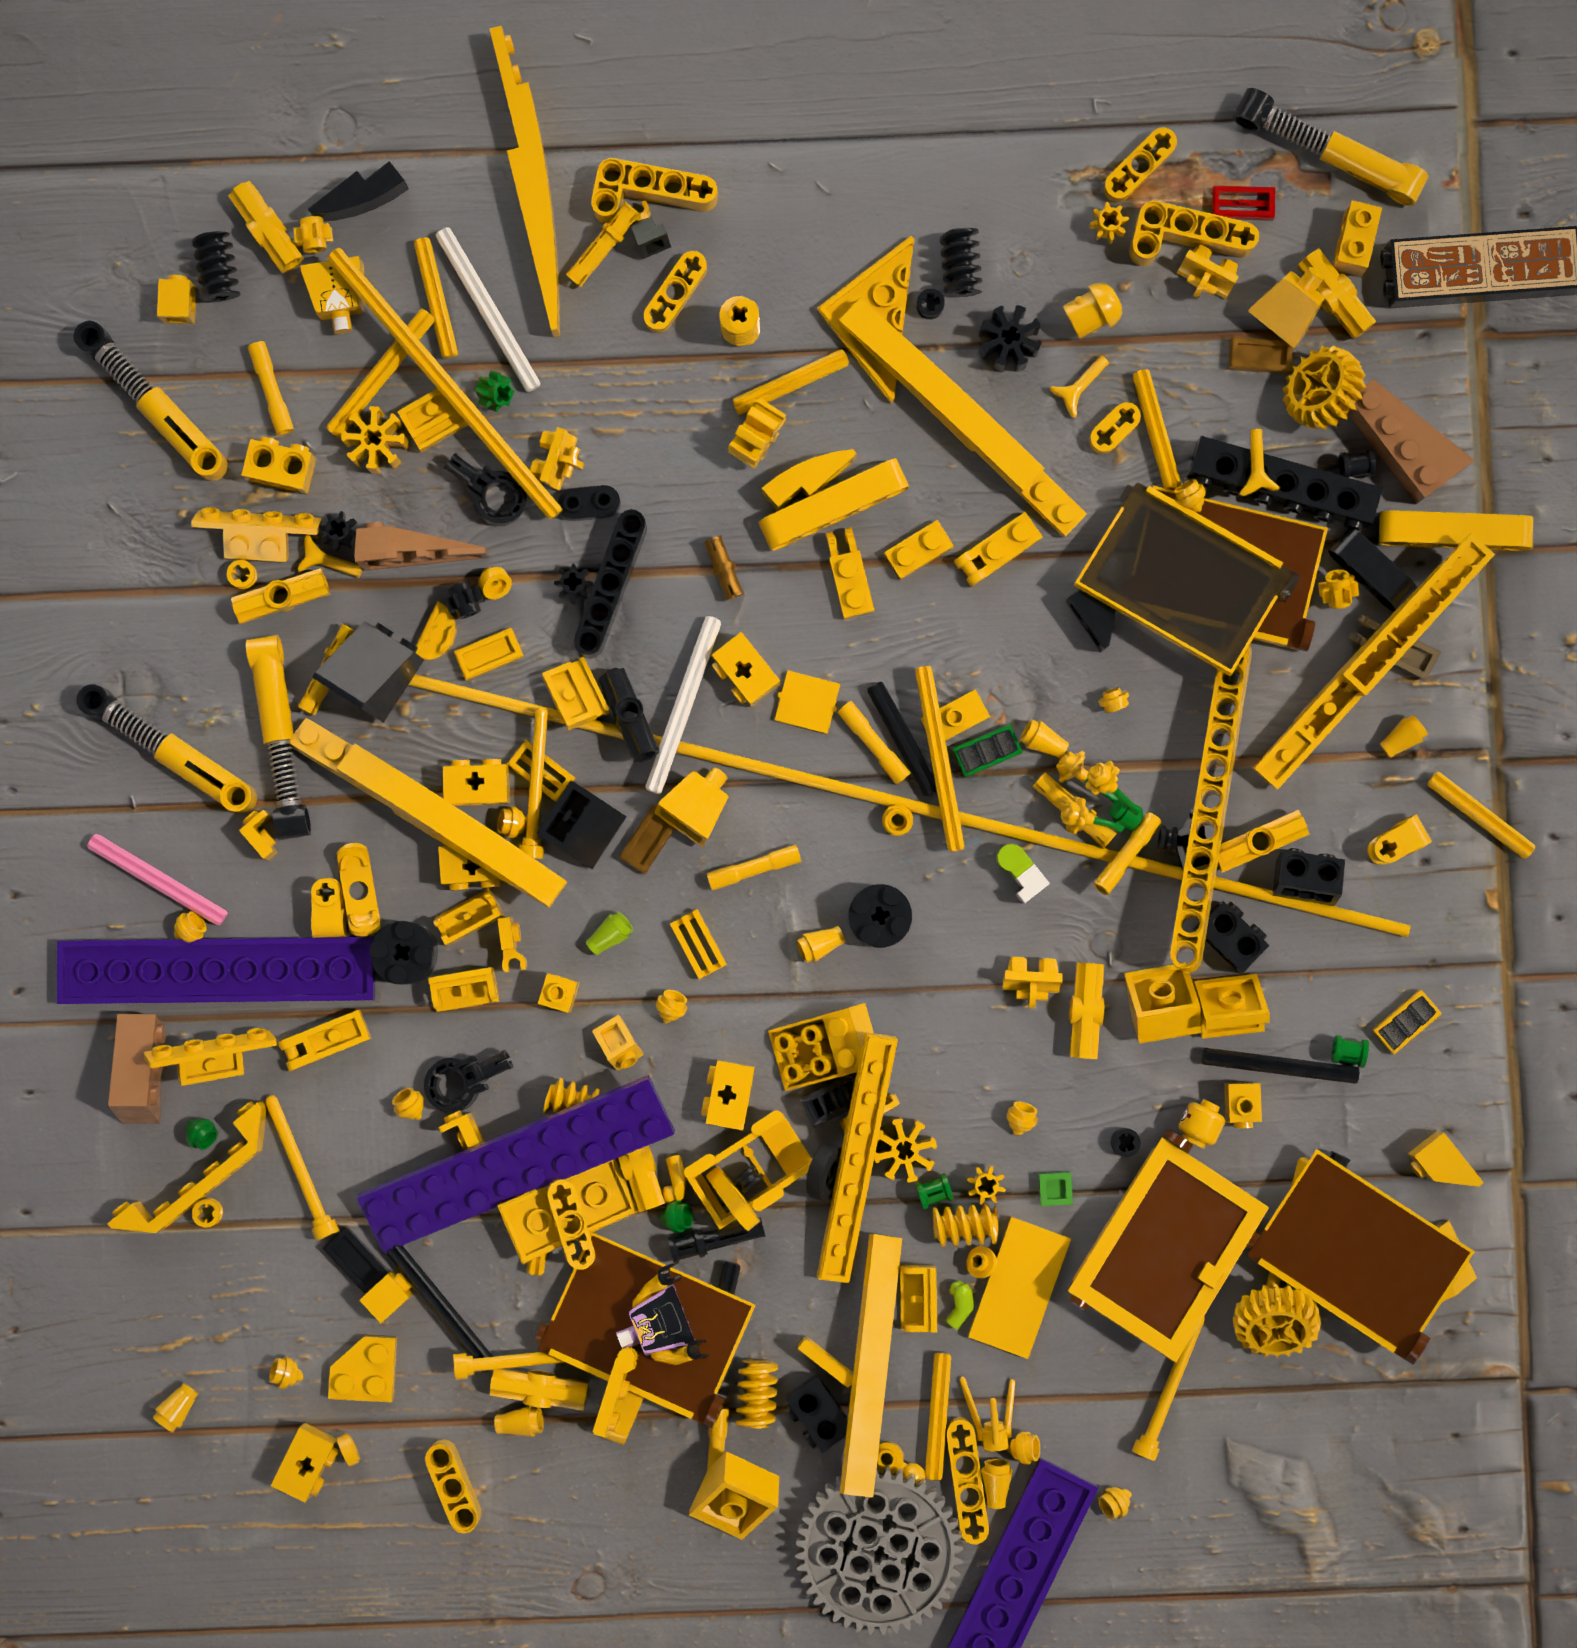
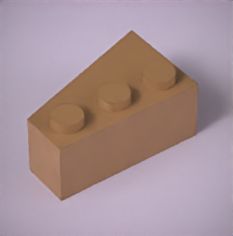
M117 1014L108 1107L125 1124H160L161 1073L163 1067L150 1068L144 1059V1052L152 1051V1048L165 1043L166 1028L165 1025H162L156 1014Z

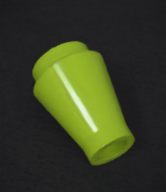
M618 911L614 915H608L594 934L586 940V944L598 956L603 951L629 939V934L634 929L628 919Z

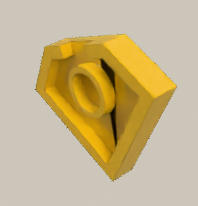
M365 1335L330 1366L328 1399L392 1402L394 1399L397 1337Z

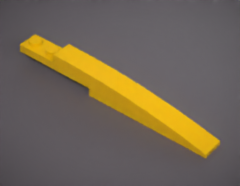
M497 26L489 29L519 148L507 150L550 328L553 336L559 337L560 297L557 245L544 148L529 82L522 83L518 64L512 66L510 55L515 54L511 35L505 36L502 26Z
M861 298L838 320L971 452L975 451L1063 538L1087 515L1043 471L1045 468L930 359Z
M1470 533L1292 721L1294 723L1255 764L1253 769L1273 788L1278 790L1354 705L1375 687L1495 554L1475 535Z
M305 718L293 734L294 739L290 740L289 746H292L294 750L391 808L395 815L547 908L551 907L567 884L566 880L515 845L354 743L352 746L308 718Z

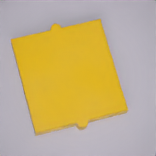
M787 670L782 692L778 693L780 701L775 721L828 734L833 712L837 711L835 704L840 684Z

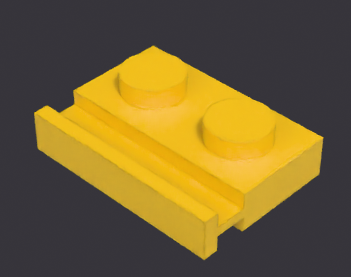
M438 389L397 411L421 453L468 426Z
M584 656L579 658L578 661L568 662L542 673V679L567 731L594 721L601 715L606 716L609 714L610 709Z

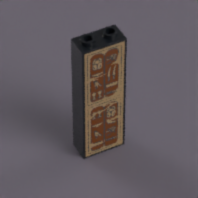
M1577 226L1390 239L1384 250H1381L1380 253L1381 268L1386 269L1387 278L1383 282L1384 299H1388L1389 309L1576 295Z

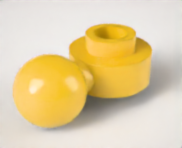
M890 1441L879 1444L877 1460L879 1473L883 1474L886 1466H890L891 1474L896 1473L901 1468L904 1479H907L912 1473L915 1474L916 1485L922 1479H925V1471L919 1464H906L904 1462V1453L898 1444ZM882 1454H891L893 1462L889 1465L884 1464L881 1459Z

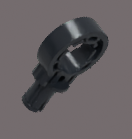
M457 453L451 456V460H448L443 469L449 471L466 484L467 489L464 495L473 501L475 511L483 521L494 526H506L520 518L526 507L527 493L509 472L494 471L487 465L482 470L475 469L459 457ZM480 481V482L483 483L486 487L483 488V487H481V486H480L479 484H477V483ZM512 482L521 494V503H518V493H515L513 506L505 512H500V517H505L509 514L510 517L497 519L486 514L485 511L492 516H496L497 512L492 510L486 502L487 491L492 487L501 485L508 487L511 492H514L516 488L510 483ZM515 508L519 509L516 513H513Z
M502 1050L500 1053L481 1062H476L477 1058L475 1055H471L463 1060L457 1058L442 1059L433 1064L425 1076V1095L428 1101L440 1111H463L476 1101L479 1093L489 1089L488 1084L481 1083L508 1069H512L513 1063L506 1060L510 1058L506 1050ZM454 1070L461 1075L464 1082L463 1093L459 1098L451 1100V1103L461 1102L460 1105L448 1107L440 1102L441 1100L445 1103H450V1099L445 1098L440 1090L441 1078L435 1077L437 1072L440 1075H445L448 1071ZM473 1073L475 1077L471 1079L470 1074Z

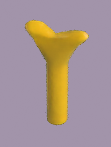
M1100 355L1074 384L1066 387L1051 386L1049 388L1054 395L1063 398L1071 417L1076 418L1077 404L1081 393L1109 365V361L1104 356Z
M1262 429L1250 430L1252 471L1246 486L1239 493L1242 496L1251 494L1260 488L1271 491L1280 489L1264 472Z
M305 535V558L299 563V573L320 564L358 578L361 577L363 569L358 564L324 553L313 542L310 535Z

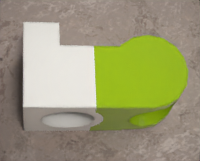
M1007 844L997 852L996 863L998 867L1003 871L1009 872L1022 888L1015 895L1023 904L1050 884L1020 846Z

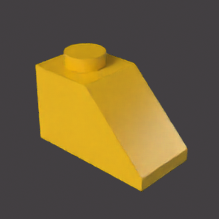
M1434 1132L1408 1153V1156L1413 1161L1409 1165L1421 1179L1426 1177V1179L1436 1182L1480 1187L1484 1183L1444 1132Z

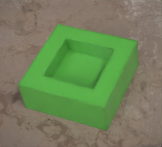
M1071 1172L1038 1173L1041 1206L1073 1204Z

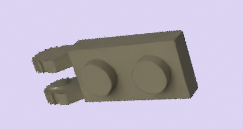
M1361 614L1357 619L1361 625L1367 628L1378 630L1382 626ZM1351 632L1348 636L1350 640L1362 646L1368 641L1358 633ZM1417 640L1395 665L1427 680L1441 652Z

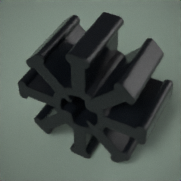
M1020 305L1015 307L1013 322L1008 323L1003 312L1004 307L999 306L993 310L991 317L992 320H995L998 327L987 324L986 320H983L978 337H986L992 341L988 343L982 342L979 354L982 359H986L987 355L999 351L1001 354L999 359H996L993 369L1001 373L1005 369L1007 355H1011L1016 365L1015 370L1019 372L1024 370L1028 363V358L1024 357L1022 351L1032 354L1034 358L1038 354L1042 343L1041 340L1034 341L1027 337L1033 334L1037 336L1041 325L1037 318L1032 323L1023 327L1018 325L1026 312V308ZM1008 334L1014 335L1011 345L1005 343Z

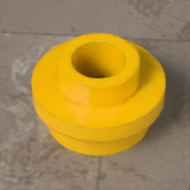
M1120 687L1111 688L1102 693L1103 698L1098 701L1099 706L1104 707L1105 713L1115 712L1129 705L1127 699L1129 693L1127 690L1121 691Z
M891 805L883 813L882 825L891 835H904L912 828L913 814L904 805ZM899 814L903 817L904 821L901 824H895L892 821V817Z
M984 1246L973 1248L967 1256V1270L976 1278L990 1276L997 1268V1258L994 1252ZM981 1257L982 1264L978 1267V1262Z

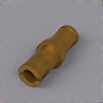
M722 535L712 538V540L704 541L703 544L713 565V569H711L713 576L717 575L725 595V600L729 601L736 596L743 595L744 591H742L734 570L736 564L730 560L722 540Z

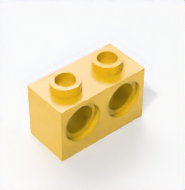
M1353 200L1344 211L1332 265L1337 272L1361 277L1368 269L1382 207Z
M260 437V441L250 439L241 476L250 482L308 495L316 463V457L309 452L308 447L299 444H291L290 448L279 446V441L268 437ZM263 454H271V463L266 467H258L259 457ZM297 460L302 461V469L299 473H288L290 463Z

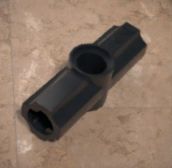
M616 667L608 670L599 677V682L615 717V726L621 731L633 762L642 763L651 760L655 755L659 754V748L643 713V704L637 699L624 668ZM630 711L635 713L637 716L632 719L624 718L621 714Z

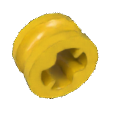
M236 560L229 565L226 575L228 581L233 586L245 590L251 588L256 583L258 574L251 563L246 560ZM240 567L245 571H250V575H246L248 580L242 582L240 579L235 580L234 575H238L236 570Z
M213 1198L200 1200L192 1209V1219L198 1226L204 1228L216 1225L223 1216L222 1205ZM204 1204L206 1208L211 1205L215 1209L212 1212L214 1217L212 1221H210V1218L203 1220L201 1217L203 1214L201 1207Z

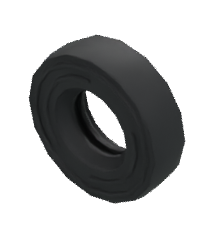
M824 1144L815 1153L806 1179L807 1193L813 1199L826 1202L832 1199L841 1147Z

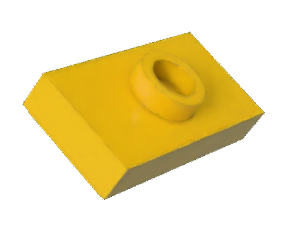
M976 689L939 708L945 741L990 718ZM922 717L920 721L925 729L924 718Z

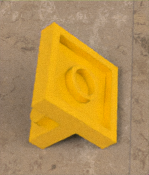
M1257 974L1194 981V988L1201 1007L1200 1034L1202 1039L1265 1032V1023H1270V1012Z

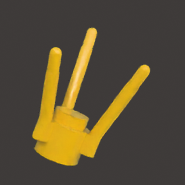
M960 1377L959 1381L976 1428L977 1441H983V1449L985 1451L995 1452L1008 1449V1438L1012 1437L1011 1422L1015 1380L1010 1379L1004 1426L1003 1421H998L996 1399L991 1398V1421L984 1423L983 1428L965 1377Z

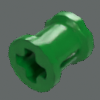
M1336 1035L1332 1044L1331 1062L1338 1063V1061L1356 1063L1358 1067L1364 1068L1368 1058L1369 1041L1362 1039L1361 1042L1342 1039V1036Z
M945 1173L940 1174L938 1179L923 1184L920 1182L915 1183L924 1210L928 1209L930 1204L945 1199L949 1201L954 1200Z

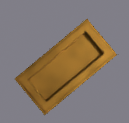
M1230 338L1228 370L1278 374L1292 373L1293 347L1284 340Z
M652 805L619 856L620 859L645 875L675 830L673 826L654 814L656 810L655 805Z

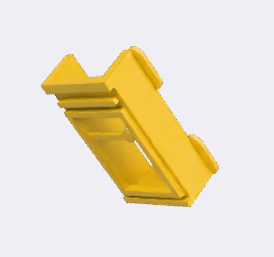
M778 1110L771 1112L754 1123L751 1127L752 1132L715 1156L706 1154L685 1168V1177L719 1230L736 1220L731 1212L726 1213L702 1173L743 1147L744 1155L750 1158L759 1174L762 1173L764 1175L762 1179L768 1187L747 1200L750 1207L756 1211H762L782 1198L785 1187L808 1173L812 1158L782 1112ZM760 1135L786 1173V1176L771 1184L754 1157L753 1149L747 1146L748 1143Z

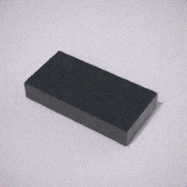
M347 1225L322 1248L364 1294L368 1293L390 1272Z

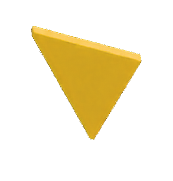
M912 236L817 307L821 317L890 404L895 398L897 379L838 320L861 298L899 333H903L914 238Z

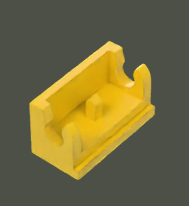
M488 888L435 917L433 923L439 929L444 944L450 946L505 915L491 889Z
M494 967L428 978L432 1003L436 1012L500 1001Z
M900 1265L901 1330H905V1332H937L935 1265Z

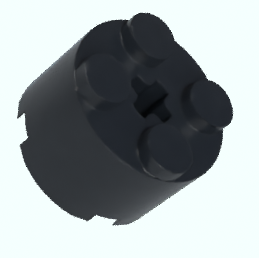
M875 884L864 888L854 897L848 911V922L852 933L860 942L874 948H885L898 943L906 936L912 923V909L908 899L900 890L886 884ZM880 907L882 912H888L889 917L884 919V925H880L878 921H872L871 915L876 913L875 908Z
M396 921L384 926L375 935L369 948L372 965L379 976L390 983L399 985L415 984L426 979L433 972L438 958V945L433 934L424 926L408 921ZM401 946L410 947L411 950L408 952L410 958L408 960L404 958L399 959L398 955L401 953L399 948Z

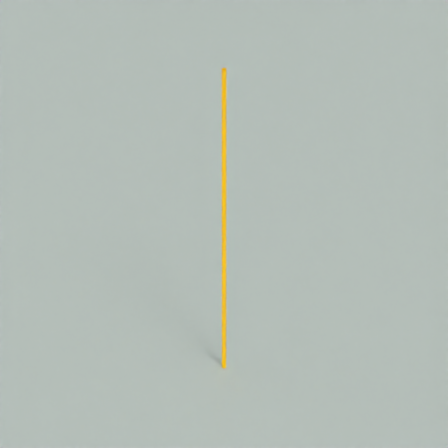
M417 674L414 675L408 684L409 686L535 717V711L538 707H544ZM545 707L548 711V721L564 724L558 710ZM594 720L576 727L624 740L621 731L617 729L615 724ZM653 734L659 748L663 736ZM682 741L679 742L676 751L679 754L885 806L901 804L908 807L912 813L942 820L940 806ZM958 811L960 823L964 826L1106 862H1112L1119 853L1118 851L1103 849L1102 847ZM1138 856L1128 866L1182 880L1184 872L1182 867ZM1217 876L1215 878L1214 889L1403 937H1408L1411 926L1336 906L1272 896L1273 890Z

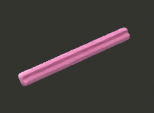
M94 834L87 845L88 849L213 924L221 925L228 914L226 910L98 834Z

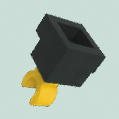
M643 200L644 211L640 213L641 215L636 219L635 224L630 225L642 259H645L671 248V244L663 223L655 225L653 218L650 217L649 205Z

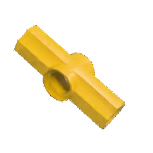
M249 180L234 187L228 195L247 222L245 225L261 248L264 247L276 267L283 274L299 266L301 261L304 260L303 256L285 232L287 229L271 206L268 207L255 186Z
M1319 248L1310 253L1296 266L1302 275H1304L1309 267H1313L1323 274L1324 280L1316 289L1325 298L1321 307L1328 314H1333L1353 340L1376 323L1374 317L1358 299L1357 290L1351 280L1346 275L1339 274Z
M319 568L283 581H272L265 587L232 597L231 600L238 622L244 624L277 612H288L295 606L328 596L330 591L323 570ZM280 589H286L288 592L286 601L276 604L274 602L275 593Z
M1300 811L1291 812L1221 843L1218 867L1221 873L1310 835ZM1258 832L1263 833L1268 839V845L1262 851L1257 850L1252 844V838Z
M1076 962L1074 995L1071 996L1069 1023L1072 1024L1069 1057L1098 1058L1099 1029L1103 1024L1104 998H1102L1104 964Z
M649 1145L618 1157L626 1181L629 1180L639 1212L665 1204L655 1173L657 1168Z
M495 1369L491 1378L489 1396L520 1400L525 1405L539 1408L556 1406L584 1411L589 1382L556 1377V1374L539 1370L523 1372L510 1369Z

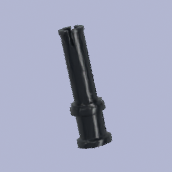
M759 1217L760 1222L750 1231H747L738 1223L723 1227L720 1230L715 1229L703 1233L702 1230L696 1229L693 1230V1234L677 1238L668 1236L674 1265L679 1264V1261L693 1256L705 1257V1255H708L707 1251L766 1237L761 1217ZM747 1231L746 1233L720 1239L722 1236ZM715 1239L714 1241L705 1243V1241ZM692 1244H693V1246H691V1247L679 1249L680 1247H684V1246H688V1245H692Z

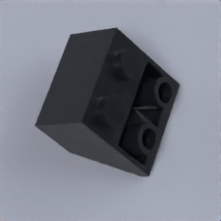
M571 780L537 834L593 869L627 816Z

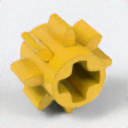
M1106 202L1102 211L1098 209L1093 210L1092 215L1097 220L1090 222L1089 229H1096L1098 233L1096 236L1097 241L1102 237L1108 239L1109 244H1112L1116 234L1120 237L1125 235L1126 231L1120 225L1127 224L1129 217H1122L1120 212L1122 209L1121 205L1114 208L1110 207V204ZM1109 219L1114 221V224L1109 225V227L1104 226V221L1107 222Z
M309 216L300 219V227L293 228L295 243H297L298 247L303 246L305 253L315 254L327 250L326 243L333 242L332 227H330L329 223L324 224L322 217Z
M1345 570L1330 571L1325 576L1326 582L1318 583L1319 596L1322 597L1323 603H1328L1334 609L1350 606L1352 597L1359 596L1358 582H1355V576H1349V573Z
M992 1165L988 1167L987 1172H982L978 1166L975 1167L976 1177H967L966 1179L973 1183L974 1186L973 1189L969 1190L968 1194L971 1196L978 1193L980 1195V1204L984 1203L985 1198H991L994 1203H997L996 1193L998 1191H1006L1005 1188L999 1186L998 1182L1004 1178V1175L998 1174L994 1176L992 1174L994 1170ZM982 1177H986L988 1180L994 1179V1183L991 1184L992 1190L988 1193L984 1189H978L982 1184L980 1180Z

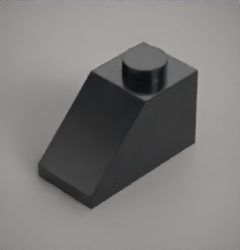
M1100 576L1097 577V581L1116 591L1108 580L1103 581ZM1079 589L1069 596L1065 602L1099 651L1103 652L1110 645L1116 610Z

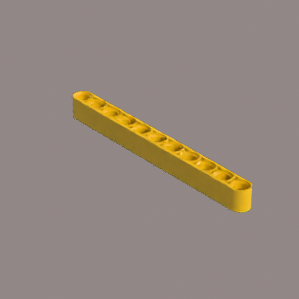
M1232 631L1223 637L1220 647L1221 653L1226 654L1239 631ZM1251 645L1248 646L1233 673L1240 676L1236 684H1225L1223 680L1227 674L1218 669L1216 671L1170 951V958L1179 971L1184 973L1196 971L1200 967L1203 958L1252 657ZM1223 704H1233L1235 709L1232 714L1224 716L1218 713L1219 708ZM1219 734L1230 736L1229 742L1224 746H1216L1213 741ZM1215 764H1221L1225 767L1224 773L1219 777H1212L1208 774L1209 769ZM1209 795L1220 797L1219 804L1214 808H1207L1203 805L1205 798ZM1207 825L1213 826L1215 832L1211 838L1202 839L1198 836L1199 830ZM1200 856L1210 859L1209 866L1204 870H1197L1193 867L1194 861ZM1195 887L1205 890L1204 897L1199 901L1188 899L1190 890ZM1190 918L1200 921L1199 928L1193 933L1183 930L1184 922ZM1185 949L1193 950L1194 959L1191 963L1181 964L1178 962V956L1181 951Z

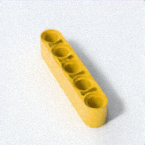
M894 458L772 513L758 521V524L770 550L775 551L906 491L910 486L898 460Z
M1399 510L1379 512V545L1456 548L1472 533L1490 550L1525 551L1533 549V517L1528 515Z

